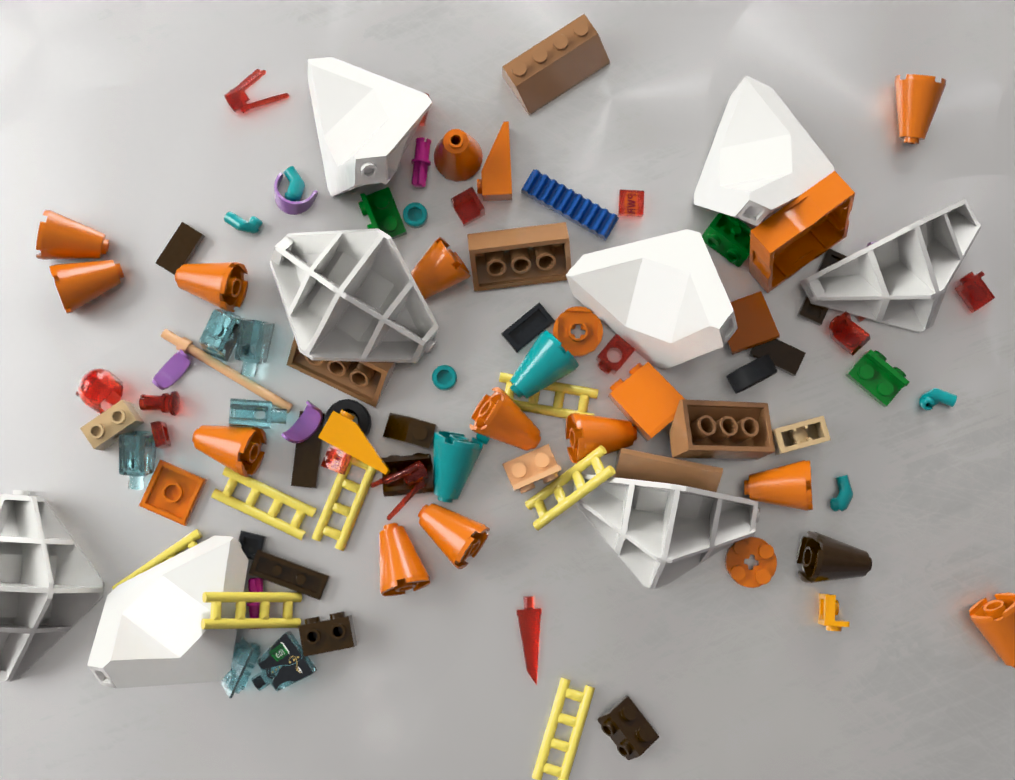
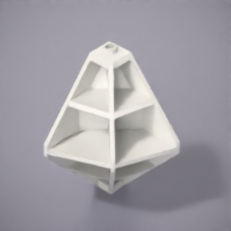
M333 57L308 59V85L327 188L331 197L338 196L363 185L378 183L386 185L401 165L400 160L423 116L432 106L428 95Z
M745 76L728 100L694 192V205L758 226L766 216L789 204L834 171V166L773 88L749 76Z
M963 199L800 281L811 304L920 333L934 325L948 285L978 235L981 224L977 222L966 199Z
M375 228L288 233L275 246L270 265L299 352L306 357L318 361L417 363L425 352L429 354L434 348L436 341L433 339L439 326L392 237L382 230Z
M685 229L585 254L566 274L572 294L577 300L593 311L603 323L652 366L663 370L724 347L738 329L733 307L702 235L693 230Z
M582 474L585 483L596 476ZM610 477L575 503L642 585L653 589H662L733 542L754 536L756 522L758 523L760 518L759 501L688 486ZM573 484L572 493L577 490L575 484Z
M13 490V495L2 494L0 497V681L6 682L20 679L103 598L105 583L43 497L29 496V491Z
M213 536L119 584L107 595L87 664L101 685L112 688H131L217 682L227 675L231 670L237 629H202V619H210L211 603H204L202 596L204 592H244L249 560L241 549V543L236 538ZM222 603L221 618H235L236 603Z

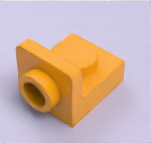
M819 593L818 624L826 626L828 631H842V627H849L850 622L835 620V615L839 613V601L836 600V595Z

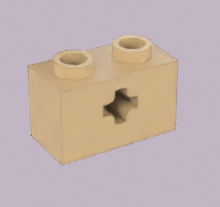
M122 399L80 429L93 449L104 451L119 440V435L133 431L143 424L144 421L132 403Z
M824 416L772 430L776 455L831 440Z

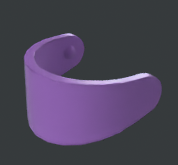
M279 173L274 183V197L280 210L290 215H297L307 211L314 203L318 191L314 190L311 196L303 201H289L282 197L278 191V187L283 179V174Z
M180 349L157 372L152 379V383L161 390L169 388L187 371L192 359Z
M307 400V406L299 419L281 435L291 443L297 444L309 439L321 425L323 413L309 400Z

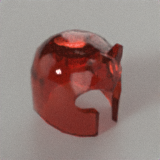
M103 368L93 369L82 377L75 395L80 397L87 406L102 414L104 410L101 408V403L104 400L111 406L118 403L123 395L124 383L109 370Z

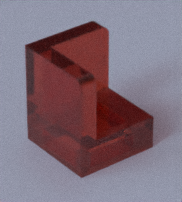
M473 187L451 198L452 207L463 226L485 215V208Z

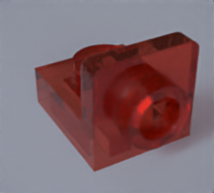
M983 271L975 275L973 272L968 273L959 280L962 284L955 288L972 313L995 298L981 279L985 275Z

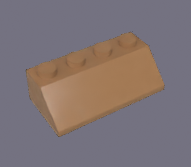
M583 14L502 66V77L528 115H531L610 64V60L599 34L586 15Z
M566 222L467 234L474 292L567 280L566 274L571 269V255Z
M295 337L287 361L288 366L373 407L377 406L397 363L311 360L299 352Z
M683 399L679 401L669 432L672 458L758 460L775 452L768 403Z
M621 448L617 452L614 467L616 474L613 477L676 484L717 492L723 468Z

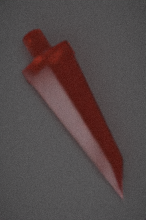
M523 596L524 609H518L516 613L526 670L537 685L540 618L542 611L541 608H534L533 596Z

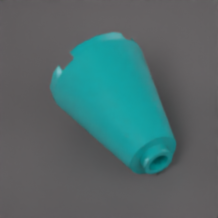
M547 330L540 334L510 379L512 384L510 390L519 399L522 396L528 399L575 371L579 366L569 351L566 352L561 346L562 343Z
M434 432V494L438 496L439 501L452 503L453 500L459 498L483 449V441L474 437L469 441L468 438L464 437V434L455 432Z

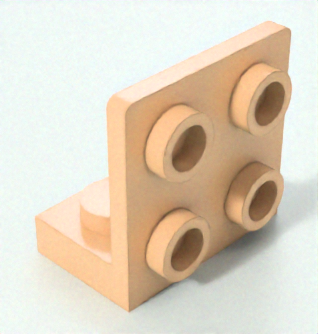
M549 444L502 464L514 492L519 490L521 494L534 489V483L543 480L544 484L559 477L557 473L562 470L560 465H557Z

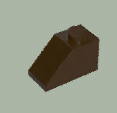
M390 413L383 437L431 451L434 432H437L438 426L416 418Z

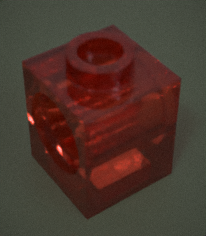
M615 334L595 360L599 362L597 366L609 375L611 372L615 375L636 349L618 334ZM612 350L617 351L620 354V361L616 363L609 361L607 353Z

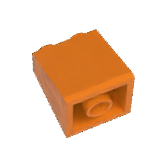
M649 362L645 365L638 363L629 371L631 376L625 381L620 378L610 387L612 392L608 395L633 426H636L637 431L646 442L673 421L679 401L682 399L686 400Z

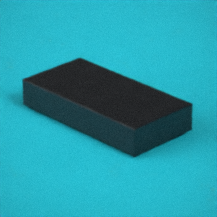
M539 302L502 332L501 335L514 351L518 353L554 324L555 320Z

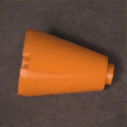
M906 74V79L900 80V75L895 76L899 137L904 138V143L919 144V140L925 139L945 89V79L942 78L941 83L935 82V76Z
M460 129L448 131L439 141L434 151V163L437 170L446 179L455 182L470 179L480 170L483 160L479 143Z
M44 211L43 215L48 217L46 222L40 221L36 250H40L41 253L37 254L36 258L42 260L100 259L102 254L107 255L109 240L105 239L106 235L54 211Z
M441 237L435 240L410 272L424 299L471 277L464 262L456 252H453L451 249L447 250L450 245Z
M113 260L49 266L67 314L121 284L120 278L124 277L120 263L114 264Z
M237 262L183 264L175 273V281L180 289L225 311L235 312V306L240 307L245 299L248 281H244V273H248L245 265Z
M499 387L493 388L492 391L495 393L491 396L486 394L474 410L471 418L475 422L474 425L470 424V429L475 433L525 451L536 448L541 440L538 427L504 390Z
M571 413L567 416L565 427L566 439H570L571 447H567L572 463H578L600 445L606 449V454L632 446L634 441L637 440L636 426H633L630 421Z
M202 425L199 429L195 430L192 437L197 450L244 477H248V474H255L260 467L265 452L261 451L262 443L266 444L267 441L266 433L258 427Z
M803 460L750 474L749 480H744V494L749 495L750 500L805 511L813 510L810 461Z
M435 503L431 505L426 504L418 514L420 526L458 569H463L469 564L465 560L470 556L474 558L488 538L486 531H490V528L486 525Z
M398 523L383 526L384 530L379 533L381 594L383 596H397L406 594V590L413 588V591L429 585L430 577L405 528L398 526Z
M1009 592L994 595L996 598L988 602L984 598L974 604L969 610L970 619L1007 666L1015 668V594Z

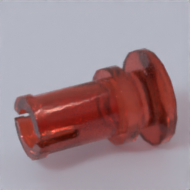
M172 391L170 395L163 393L162 395L142 394L140 396L139 407L141 410H161L162 413L170 412L172 416H176L179 412L180 396L177 391Z

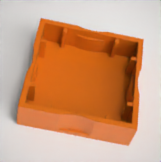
M833 171L750 231L749 273L767 293L847 237L849 214L852 210L855 192L836 171Z

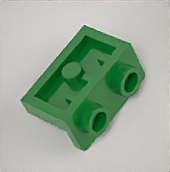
M389 187L365 195V192L360 194L362 201L358 202L363 217L368 215L371 224L367 225L368 229L378 228L391 236L392 239L407 234Z
M718 213L702 235L705 244L737 267H741L750 255V231L752 229L738 218Z
M869 350L860 357L846 376L883 407H886L899 391L909 384V381L905 378L906 374L901 369L892 367L886 362L887 359L882 353L876 350Z

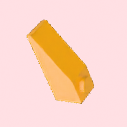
M341 410L340 413L333 411L318 438L388 476L390 470L360 426L353 422L355 416L344 410Z

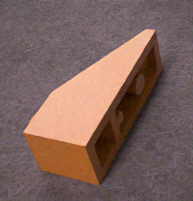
M509 121L503 122L481 170L482 179H477V194H482L483 201L512 200Z

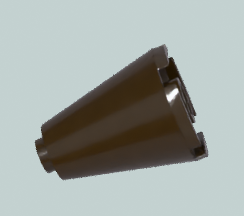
M808 531V537L803 536L800 541L797 563L801 564L802 571H798V575L804 582L814 583L863 577L872 568V559L866 551L828 536Z

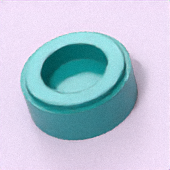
M413 202L404 208L403 219L409 227L420 228L427 222L428 213L422 204Z
M441 365L433 371L432 381L438 389L450 390L457 382V374L451 366Z

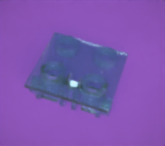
M242 637L240 643L235 644L231 670L221 680V685L229 698H232L234 693L239 694L241 690H244L249 679L248 676L251 675V672L246 670V667L253 669L254 665L249 662L256 664L261 653L259 650L261 646L254 642L249 644L244 637Z

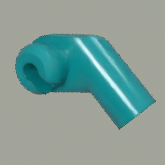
M290 166L283 172L290 182L284 196L285 199L296 202L302 198L305 183L294 166Z
M231 211L227 212L224 216V221L239 231L252 234L259 232V228L263 224L255 216H252L249 222Z
M933 388L922 394L919 404L924 410L933 409L932 407L939 403L953 407L956 403L957 395Z
M848 475L835 478L839 494L837 498L830 500V507L835 512L846 510L853 498Z

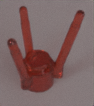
M256 69L238 86L226 93L224 97L234 112L240 109L242 113H245L249 109L287 98L289 94L284 93L247 104L250 98L245 90L266 74V70L260 71V69Z
M419 460L398 472L370 484V487L374 488L403 477L409 486L415 485L387 516V520H391L420 489L426 486L424 480L429 475Z

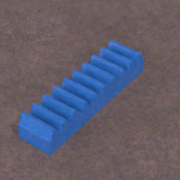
M533 169L521 189L522 194L605 241L619 219L616 214L610 213L606 208H601L599 204L592 203L590 199H585L581 194H576L574 190L559 184L555 179H550L546 174H541L537 169Z

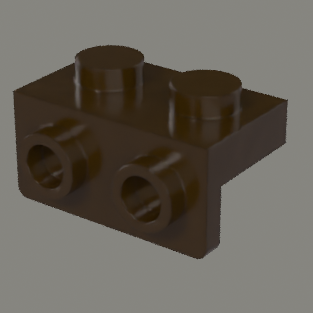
M415 453L408 456L391 455L382 458L390 470L388 476L382 473L384 497L434 492L431 454Z
M629 696L622 698L609 712L597 719L601 724L603 732L610 736L616 744L619 753L626 757L627 760L641 756L659 738L658 734Z

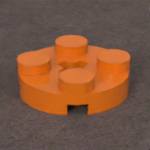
M575 306L568 308L558 316L554 323L553 336L562 343L561 346L566 352L569 351L573 357H583L594 352L600 344L603 336V326L593 311L586 307ZM576 325H580L581 330H585V334H582L580 338H575V335L571 334V330H574Z
M748 537L736 541L726 552L725 568L730 577L741 586L748 588L759 587L767 584L775 574L777 558L774 549L763 539ZM750 555H754L757 565H754L750 570L748 565L744 564V560L749 559Z

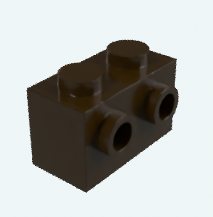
M343 611L329 614L330 619L320 621L319 616L304 619L305 624L298 626L303 657L355 647L357 641L352 615L345 616Z

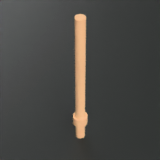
M168 329L162 332L161 337L177 346V350L182 349L186 354L192 355L276 407L287 409L286 413L291 411L293 407L291 403L194 346L193 341L186 337L181 338Z

